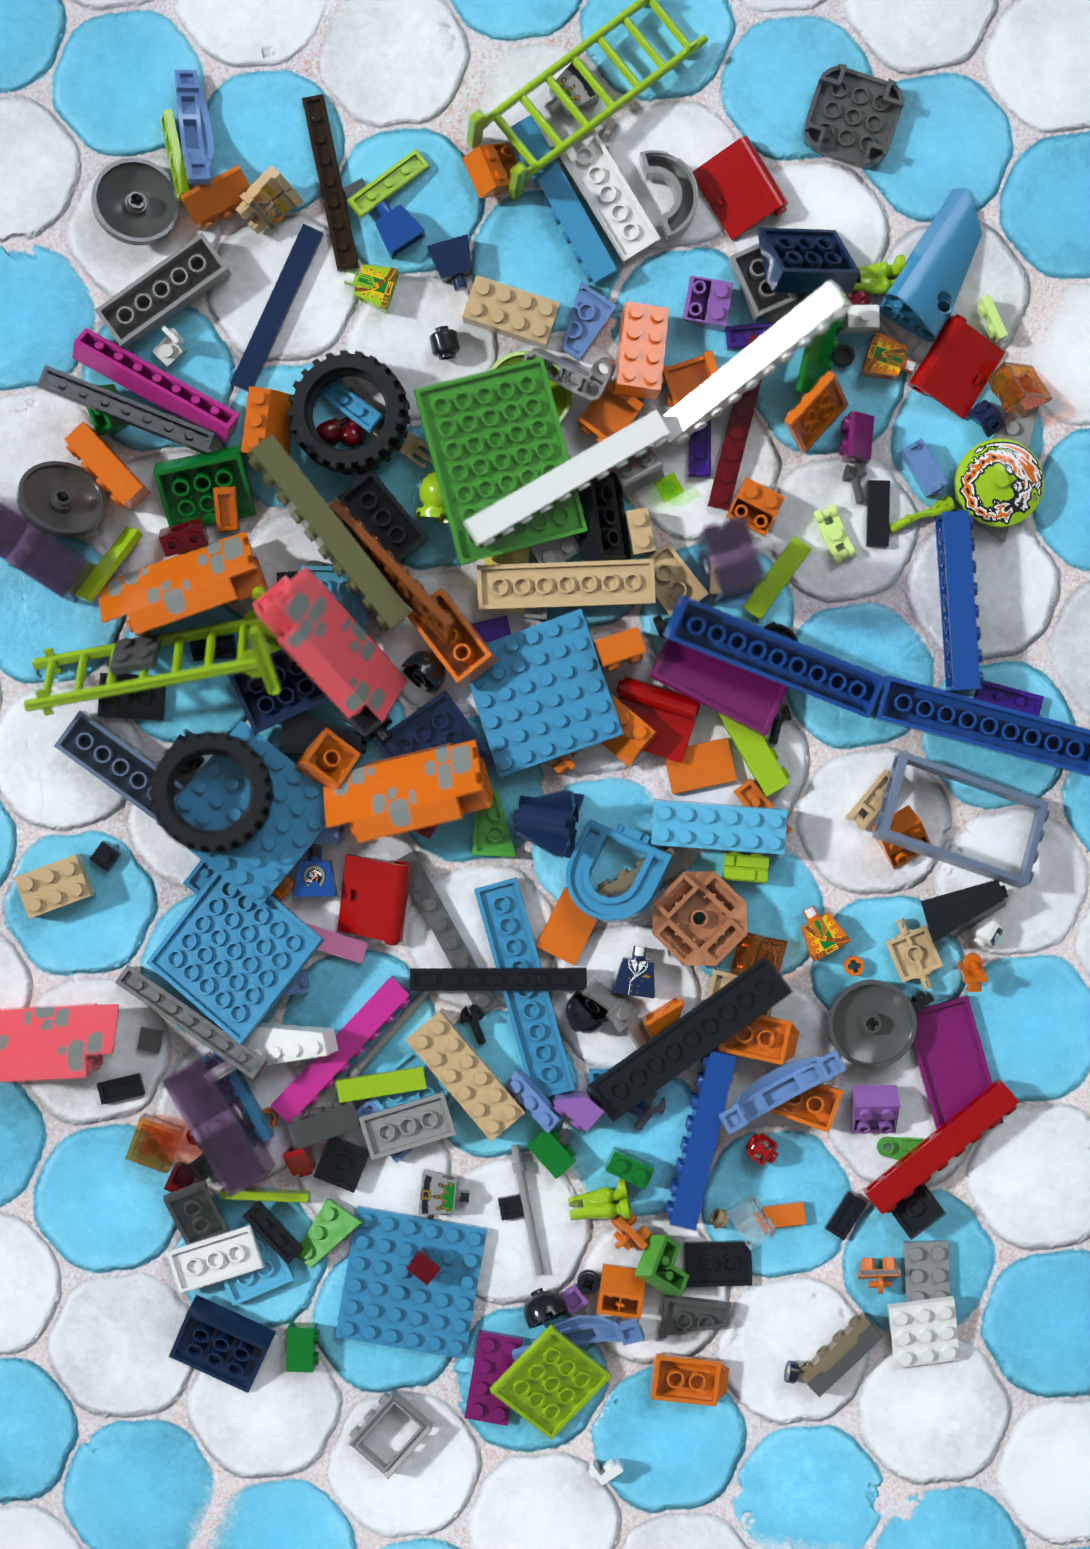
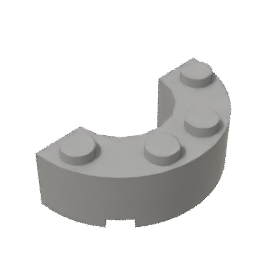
M660 150L640 152L639 161L646 181H662L670 187L674 194V205L668 212L661 215L660 224L668 243L683 234L691 224L698 203V185L693 172L680 158Z

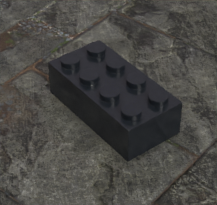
M369 470L337 497L350 510L356 521L360 520L363 523L370 536L374 535L379 540L380 546L385 551L389 550L393 554L395 561L399 565L429 541L428 536L372 470Z

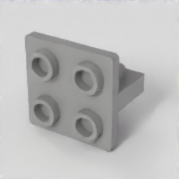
M650 446L646 448L648 452L636 458L633 455L628 458L629 463L617 469L614 466L611 468L616 474L625 496L665 477L662 470L663 465Z

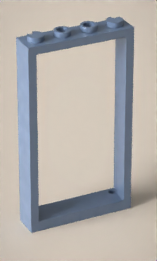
M900 751L894 756L872 838L993 880L999 879V882L1020 889L1030 884L1033 879L1034 873L1032 868L1039 856L1037 848L1044 836L1042 829L1044 822L1047 821L1049 816V810H1047L1049 802ZM907 764L1035 809L1019 875L889 830Z

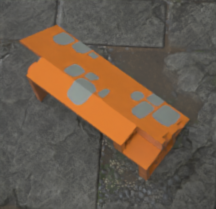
M245 531L110 579L98 594L102 623L128 615L127 625L130 632H134L136 636L142 637L150 635L149 630L228 602L233 604L250 598L255 587H263L266 592L269 588L258 557L253 552Z
M476 740L455 745L451 742L353 766L338 789L323 785L326 828L352 822L353 824L350 826L351 833L354 838H357L358 843L461 819L466 813L490 808L495 800L484 757L480 758Z

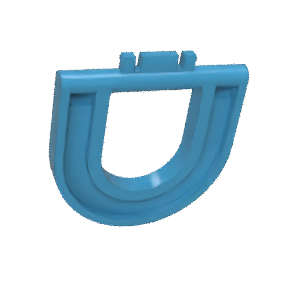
M590 819L568 862L566 883L569 894L577 907L584 914L595 920L607 923L630 920L642 913L653 901L674 855L649 845L651 837L645 835L643 841H641L644 834L627 827L625 832L622 833L625 827L623 824L619 823L617 829L614 830ZM608 839L646 855L631 888L618 897H604L598 894L591 884L592 870Z

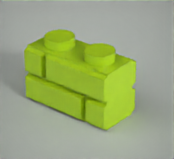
M742 851L724 853L723 880L767 883L769 857L764 856V853L751 852V855L742 854Z

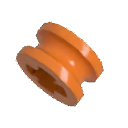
M849 956L845 959L843 968L849 975L858 976L864 970V962L857 956ZM852 960L859 963L860 966L859 968L856 967L858 970L855 972L850 968L848 969V964H851L850 961Z
M269 1107L262 1109L263 1113L266 1112L268 1115H273L274 1118L271 1119L273 1122L269 1123L270 1127H273L278 1121L277 1112Z

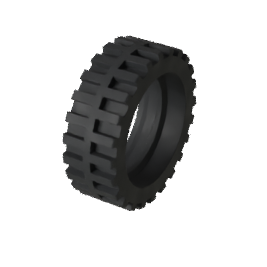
M340 350V355L336 356L332 352L325 354L327 359L321 362L318 359L312 361L314 367L309 371L304 368L301 372L304 377L300 382L295 380L293 384L296 390L294 395L289 394L288 401L291 403V410H287V417L291 419L290 430L296 437V443L317 464L326 467L332 472L336 473L339 471L344 475H351V472H357L360 475L365 474V470L370 468L376 470L380 468L378 464L384 460L388 463L392 459L390 455L395 450L399 452L402 447L400 445L402 438H407L406 426L410 424L411 417L408 415L410 403L406 398V391L393 372L372 355L368 357L360 351L350 354L347 350ZM346 376L360 377L374 384L381 392L386 406L385 423L379 435L368 445L354 450H342L327 444L319 436L313 421V407L320 392L334 380Z
M205 731V733L190 734V737L183 740L179 739L171 749L167 748L163 758L157 761L155 773L151 775L150 779L152 783L151 791H149V798L152 801L151 809L158 820L159 826L164 829L171 839L180 845L204 853L227 852L231 849H237L242 844L252 840L254 835L263 828L265 820L270 815V808L273 802L272 779L260 755L242 739L224 732L214 733L212 731ZM205 755H220L233 760L243 769L250 785V800L246 811L238 821L221 830L209 831L192 826L180 815L174 801V785L180 771L190 761Z

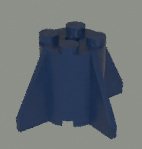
M563 790L538 797L521 795L519 810H515L513 816V823L517 824L514 831V839L530 841L554 856L571 858L575 849L577 834L575 826L579 821V811L584 800V794H573V791Z

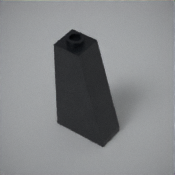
M301 713L283 721L281 752L303 754L326 727L361 754L359 758H362V754H366L367 741H363L364 737Z
M999 879L921 901L934 947H940L1005 907V898H1009L1005 885L1000 886Z

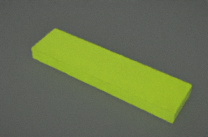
M164 109L160 118L177 200L178 202H183L180 195L189 191V185L172 109Z
M414 149L350 197L347 203L358 217L362 219L376 209L379 203L388 200L429 169L430 165L419 151Z
M126 526L74 595L80 600L92 603L143 534L138 529Z
M794 536L742 608L760 620L812 548Z
M423 1066L336 1080L339 1103L427 1089Z
M222 1187L219 1198L307 1203L310 1199V1191Z

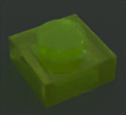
M674 472L654 483L664 503L684 493Z

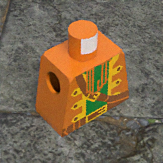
M875 331L872 335L860 375L895 380L900 370L912 374L916 361L904 358L907 346Z
M814 905L802 911L808 922L800 926L810 957L814 962L851 942L847 934L828 912L819 916Z

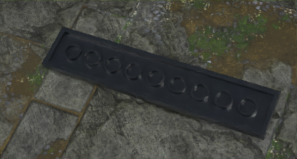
M766 955L587 1086L612 1122H614L793 993V991Z

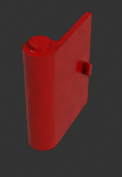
M743 136L693 171L698 187L732 241L767 216L775 214L778 217L787 211L786 206L789 204L748 136Z
M956 314L955 316H950L909 382V386L922 395L931 396L955 415L965 419L968 414L967 412L972 408L1005 352L969 326L964 317Z
M625 677L624 680L620 679L616 692L619 693V701L658 734L644 752L682 763L698 715L700 703L681 693L633 678Z
M346 854L337 931L385 941V944L391 946L402 942L411 863L401 860L385 862Z

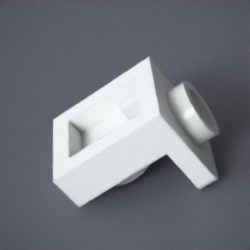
M619 1458L614 1461L613 1459L608 1460L602 1465V1469H599L593 1459L589 1461L590 1469L588 1472L595 1482L599 1481L601 1486L624 1471L623 1464Z

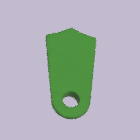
M882 1137L877 1143V1150L884 1157L900 1160L925 1138ZM886 1143L891 1144L889 1151L883 1149Z

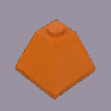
M326 727L305 750L294 767L311 780L338 789L361 754Z
M680 995L642 1017L644 1024L653 1037L680 1018L684 1006Z

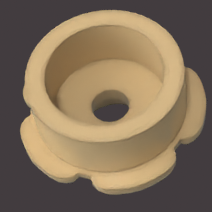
M716 1208L712 1212L709 1223L713 1225L714 1229L724 1228L729 1220L727 1211Z

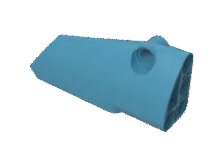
M967 188L952 190L911 252L906 265L880 305V312L883 316L927 342L935 340L950 317L982 236L979 219Z

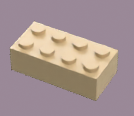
M476 275L462 318L464 323L546 350L560 310V302Z

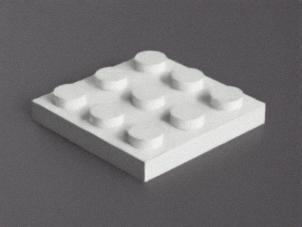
M953 1296L887 1304L893 1365L895 1368L960 1360L956 1309Z

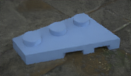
M582 281L561 347L564 352L577 361L582 359L617 308L615 304Z

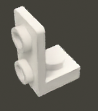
M164 326L162 330L167 336L152 352L170 368L187 351L183 345L186 341L173 328L168 330Z

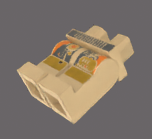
M270 165L248 188L246 193L243 192L240 195L243 201L235 210L245 220L254 213L256 216L248 225L255 233L259 234L266 227L272 231L276 227L275 224L279 223L288 211L294 206L299 207L304 201L284 176Z

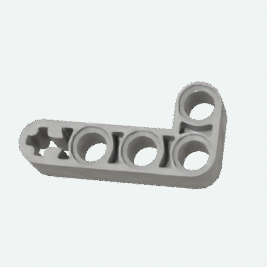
M541 348L532 349L525 354L523 362L533 360L534 355L537 358L543 357L544 362L548 361L545 367L550 381L589 400H596L606 392L616 368L611 358L602 357L593 364L590 372ZM600 363L607 365V374L599 370ZM551 364H556L559 367V374L552 372ZM571 374H576L579 377V384L571 381ZM593 383L599 387L598 394L591 391L590 384Z

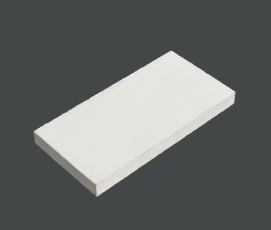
M251 1225L166 1252L179 1294L264 1268V1262Z

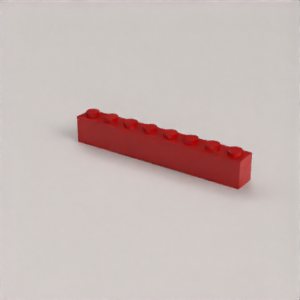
M997 1079L863 1189V1192L882 1215L885 1212L887 1214L892 1212L897 1207V1202L902 1198L904 1200L909 1198L914 1193V1188L919 1184L921 1186L926 1184L931 1179L930 1175L936 1170L938 1172L943 1170L949 1164L947 1161L953 1156H960L966 1150L964 1147L970 1142L975 1143L983 1136L981 1133L987 1128H994L998 1125L999 1119L1003 1115H1009L1014 1112L1019 1101L1003 1081Z

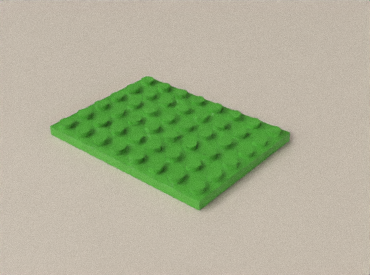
M543 357L413 390L459 565L588 531L577 489L570 492L572 496L560 503L558 499L551 503L553 507L541 514L539 510L532 514L534 518L523 525L521 522L513 525L514 530L505 536L502 533L494 537L495 541L486 547L482 544L476 546L463 524L472 516L570 460Z

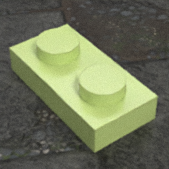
M989 294L979 300L977 310L980 317L984 318L988 325L986 330L989 337L994 338L996 343L1004 339L1008 334Z

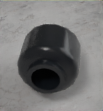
M448 326L435 328L436 332L432 333L429 337L433 355L439 357V360L455 358L456 353L460 351L457 332L449 329Z

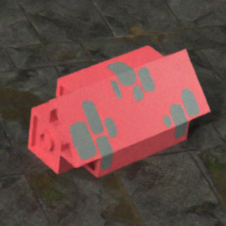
M307 566L291 580L285 575L252 604L258 617L273 632L284 649L348 719L352 715L356 716L366 704L383 723L408 680Z
M97 1003L0 1008V1082L86 1078L96 1072L103 1065V1054H112L114 1052L119 1004L97 1005Z

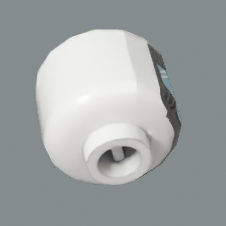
M990 915L975 924L970 930L971 935L974 937L973 942L983 948L986 945L994 946L1004 930L1001 920Z

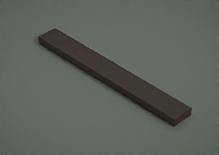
M324 95L302 98L337 270L339 272L358 268L359 263Z

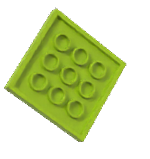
M550 1325L489 1389L493 1395L552 1440L611 1379L612 1375L559 1330Z

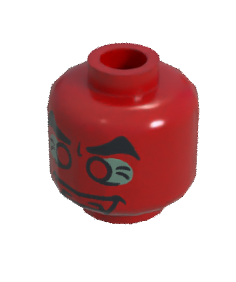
M765 1133L754 1134L745 1147L747 1149V1156L760 1166H765L768 1162L772 1165L779 1155L776 1152L778 1143Z

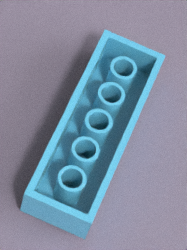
M655 799L651 845L784 855L788 810L786 808Z

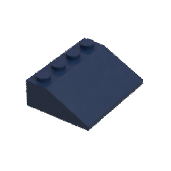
M758 228L757 233L765 278L773 292L815 293L831 281L837 284L844 294H851L860 271L836 230Z
M284 648L271 654L281 683V691L278 695H270L267 692L262 677L253 678L244 672L228 675L254 734L331 700Z
M196 1295L187 1311L169 1357L249 1393L276 1331Z

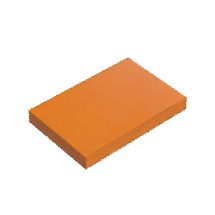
M728 737L687 746L682 763L665 758L672 794L737 780Z
M564 887L536 947L575 966L597 920L587 916L577 907L569 894L568 888Z

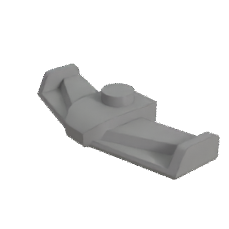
M593 978L582 994L587 995L609 1010L605 1017L619 1032L626 1030L637 1049L652 1038L648 1035L636 1015L635 1005L626 996L621 997L613 993L612 990Z

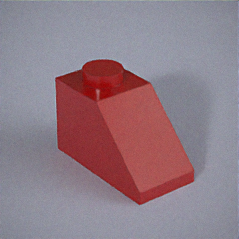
M290 1146L282 1154L292 1176L298 1174L299 1177L312 1174L311 1170H314L316 1167L310 1146L302 1149H294L293 1146Z

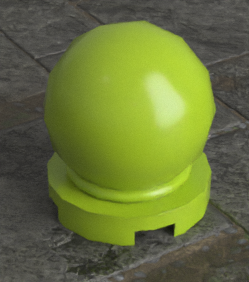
M432 472L422 480L420 485L419 497L424 506L417 508L416 518L426 520V517L436 518L435 522L448 523L435 472Z

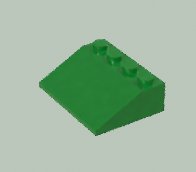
M844 317L829 324V328L825 332L814 336L811 339V343L805 347L794 392L795 395L804 396L816 386L818 379L832 370L834 361L830 360L831 351L836 352L839 339L835 338L836 330H841Z
M241 445L210 451L206 455L201 453L155 463L153 474L169 527L202 517L205 526L217 524L213 488L236 486L239 519L257 515L245 459L241 453Z

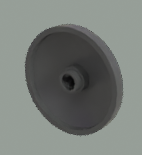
M126 158L115 161L100 172L93 185L91 204L97 222L110 236L130 245L156 243L168 236L177 224L181 211V202L177 200L173 178L163 168L153 162L139 158Z
M48 461L31 467L22 476L17 489V503L26 520L40 531L56 537L77 538L93 532L102 523L107 510L105 490L96 482V478L85 469L68 462Z
M868 979L847 986L837 995L829 1010L827 1026L832 1044L847 1061L863 1068H882L897 1062L908 1052L915 1039L917 1018L911 1001L899 988L885 981Z

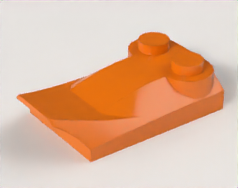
M761 1015L719 1045L717 1051L783 1065L784 1062L795 1056L800 1031L795 1028L792 1021Z
M820 1083L769 1112L829 1133L843 1090L832 1085Z
M667 1352L656 1353L652 1368L650 1398L651 1400L717 1406L718 1400L726 1395L729 1368L717 1360L676 1356Z

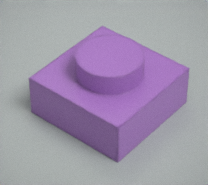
M576 1283L560 1294L567 1304V1311L570 1315L589 1302L587 1297L580 1292Z

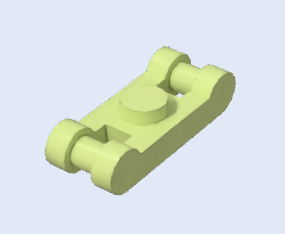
M831 504L823 511L813 512L815 521L835 565L841 563L842 559L855 557V550L847 536L835 505ZM831 517L833 523L826 526L824 519ZM842 543L844 549L838 552L835 546Z

